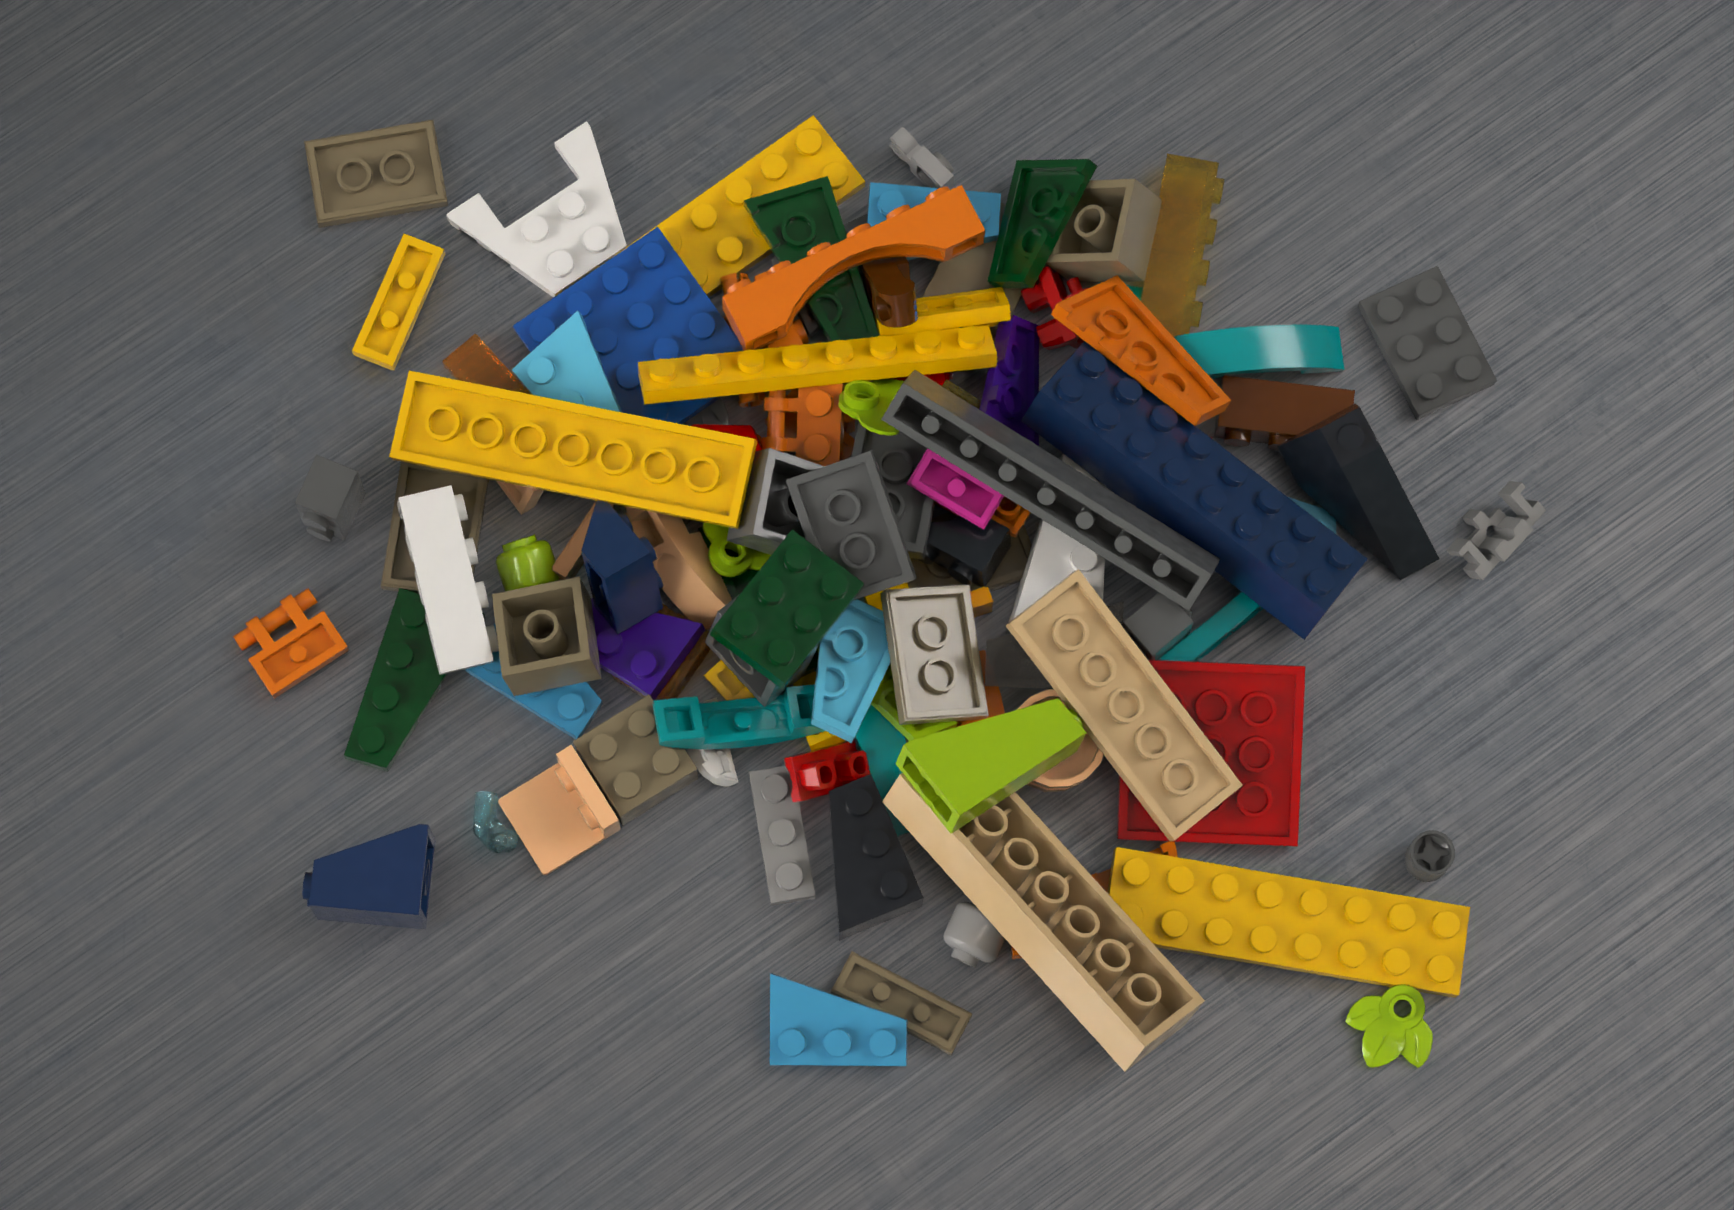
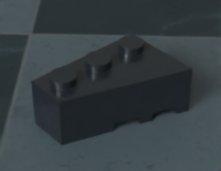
M869 774L830 790L829 810L840 941L922 907L924 897L872 775Z

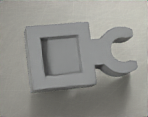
M901 127L890 137V140L893 142L889 145L891 150L910 166V171L926 187L941 188L948 186L949 189H953L954 175L952 172L954 170L950 162L941 153L935 152L932 154L924 145L921 147L904 127Z

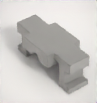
M1509 481L1498 493L1515 512L1516 517L1506 516L1500 508H1494L1488 516L1481 510L1469 509L1462 517L1466 524L1474 525L1476 529L1467 539L1457 538L1446 551L1449 555L1465 558L1468 563L1463 570L1470 578L1484 580L1500 561L1505 562L1533 531L1531 527L1546 511L1539 501L1525 500L1520 494L1525 489L1522 482ZM1489 526H1492L1494 529L1492 537H1488L1486 534Z

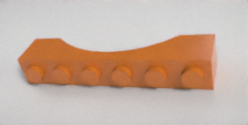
M960 185L951 190L948 186L941 187L927 195L925 202L913 208H910L909 205L900 206L886 215L887 220L872 227L869 223L859 225L846 234V239L833 245L830 242L821 243L811 248L806 253L807 257L793 264L789 260L780 262L772 266L766 272L767 276L754 282H751L750 279H745L729 287L726 291L727 294L722 296V309L743 351L760 349L785 337L794 318L808 299L829 280L850 268L872 260L892 257H921L945 262L984 243L985 229L963 186Z

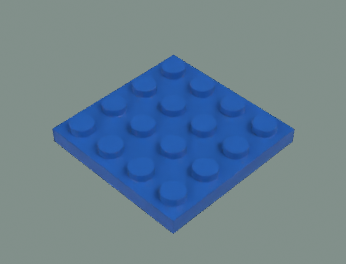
M658 227L513 325L514 331L531 353L574 313L579 311L585 321L590 339L597 350L602 368L622 413L678 424L685 423L723 396L644 405L638 376V362L743 351L734 332Z

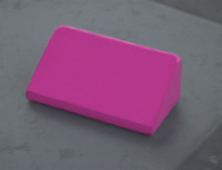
M928 448L907 482L909 486L983 530L1004 495Z

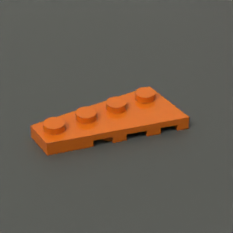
M1118 275L1057 303L1051 315L1194 426L1224 412L1231 402V399Z

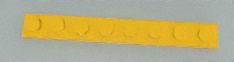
M989 325L967 326L955 329L888 336L881 335L860 339L835 340L813 344L638 362V376L645 405L842 384L856 380L870 381L908 377L914 370L927 375L997 367V352Z

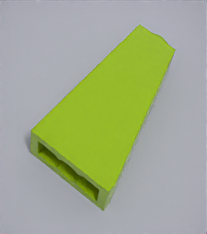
M1057 698L910 740L903 745L895 764L950 834H952L1077 752L1086 735V731L1083 729V723L1077 713L1072 709H1067L1061 700Z

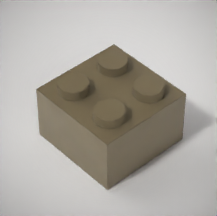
M1136 179L1090 180L1046 264L1067 280L1078 277L1080 283L1104 282L1116 275L1123 282L1145 281L1162 200Z
M580 577L492 594L501 673L514 696L602 679L591 596Z
M649 694L573 741L576 753L622 826L698 780L697 767L685 749L660 746L652 705L653 699Z

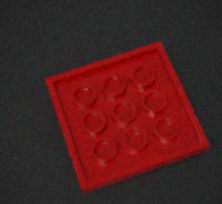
M1148 660L1243 785L1173 842L1298 846L1306 666ZM1119 775L1117 839L1169 841Z

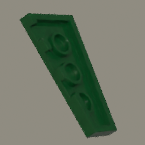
M828 176L744 200L745 209L779 263L789 260L793 264L807 257L806 253L821 243L830 242L833 245L847 238ZM857 266L829 280L805 303L829 342L879 336Z
M399 588L344 753V757L347 760L387 772L417 727L418 721L425 709L436 697L441 689V684L448 675V673L439 675L426 623L425 607L422 605L418 593Z

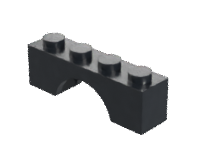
M961 516L948 521L931 522L924 560H918L929 565L935 562L947 568L948 573L962 584L971 585L973 582L980 587H986L1012 546L1010 529L990 519L983 530Z

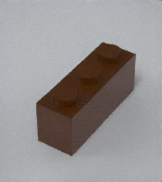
M1224 375L1219 387L1231 399V402L1224 412L1216 415L1214 438L1224 439L1225 444L1238 447L1249 446L1250 442L1268 444L1269 449L1279 451L1277 445L1353 405L1355 390Z

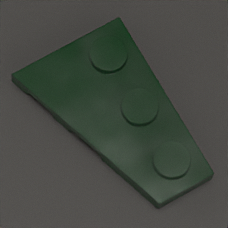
M1089 159L1016 160L987 280L988 283L995 288L1034 287L1097 168L1095 163Z

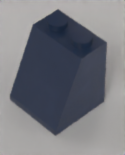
M418 824L315 859L313 872H305L302 896L303 899L307 900V906L311 908L318 920L426 929L436 843L430 826L428 824Z

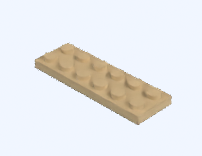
M1079 569L1072 572L1005 625L1066 706L1077 713L1085 731L1169 841H1175L1243 786Z

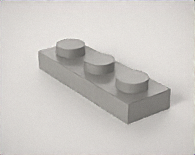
M786 766L749 771L771 906L815 899L800 803L792 802L791 797L792 780L790 772Z

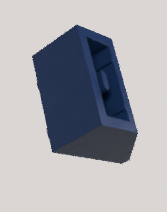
M596 501L581 552L594 606L615 632L620 634L663 609L659 591L663 588V583L654 568L653 562L657 560V555L649 540L644 536L641 538L637 537L633 532V526L623 510L615 511L608 502Z

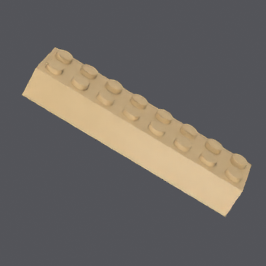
M901 773L882 801L885 806L1124 1072L1184 1027L1205 1000L1016 792L950 834L905 775Z

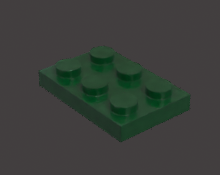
M791 530L710 632V636L783 690L860 593L865 583L798 533Z

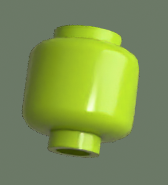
M534 534L501 545L503 552L496 557L495 562L505 591L559 580V576L552 570L556 560L549 542L545 540L537 541Z

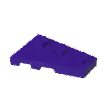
M1012 315L1010 321L998 323L994 341L997 352V367L988 368L980 410L1039 446V434L1021 421L1039 392V336L1036 329L1039 325Z
M591 598L600 667L643 695L647 696L649 694L654 701L706 630L705 627L699 622L654 613L617 634L595 608L593 598Z

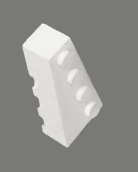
M1062 454L1060 457L1061 461L1107 488L1074 461ZM1040 518L1008 623L1078 569L1103 600L1105 558Z
M452 485L398 497L397 507L400 519L404 520L406 543L411 560L414 562L416 583L422 605L425 607L426 623L439 675L492 663L494 661L492 653L499 651L494 625L485 626L481 610L488 608L489 603L483 581L476 583L474 581L471 565L479 564L473 538L464 539L461 521L468 520L463 495H454Z

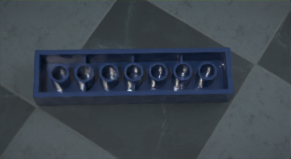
M1085 341L1042 387L1021 420L1116 495L1218 557L1220 561L1214 571L1304 640L1368 559Z

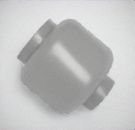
M972 901L970 903L961 902L956 906L944 932V941L947 945L954 948L951 957L976 968L979 960L987 963L995 961L1005 941V938Z

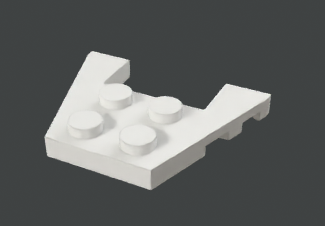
M587 121L554 142L555 149L578 180L508 227L504 228L479 193L446 214L447 220L452 226L467 233L476 240L477 244L487 251L495 253L509 263L512 269L553 298L627 247L593 133Z

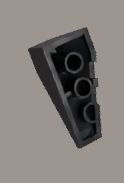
M1356 403L1277 445L1297 484L1400 580L1440 559L1361 408Z

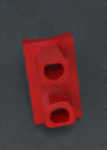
M1047 266L1041 271L1034 287L1023 288L1021 294L1029 311L1034 314L1049 306L1053 311L1057 303L1089 288L1083 289L1079 278L1074 277L1066 282L1071 293L1068 295L1061 275L1057 272L1052 273L1051 268ZM1056 318L1036 327L1041 344L1047 350L1061 348L1066 345L1078 349L1084 342L1083 339Z
M845 741L784 758L785 766L790 772L792 780V802H801L827 795L832 789L870 774L867 754L864 750L857 751L855 741L852 743Z

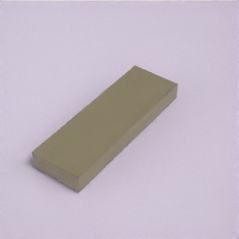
M853 951L849 955L831 990V994L907 1019L908 1034L951 1056L972 1017V1013Z

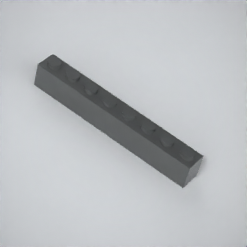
M916 370L902 383L881 419L1187 610H1190L1220 561L1215 555Z

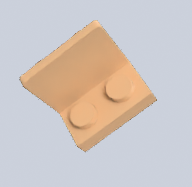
M572 745L556 753L557 764L498 800L499 806L543 875L550 874L621 830L619 819Z

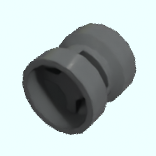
M1435 830L1420 833L1412 841L1405 853L1407 871L1415 879L1422 882H1432L1442 877L1451 867L1455 858V848L1452 840L1446 834Z

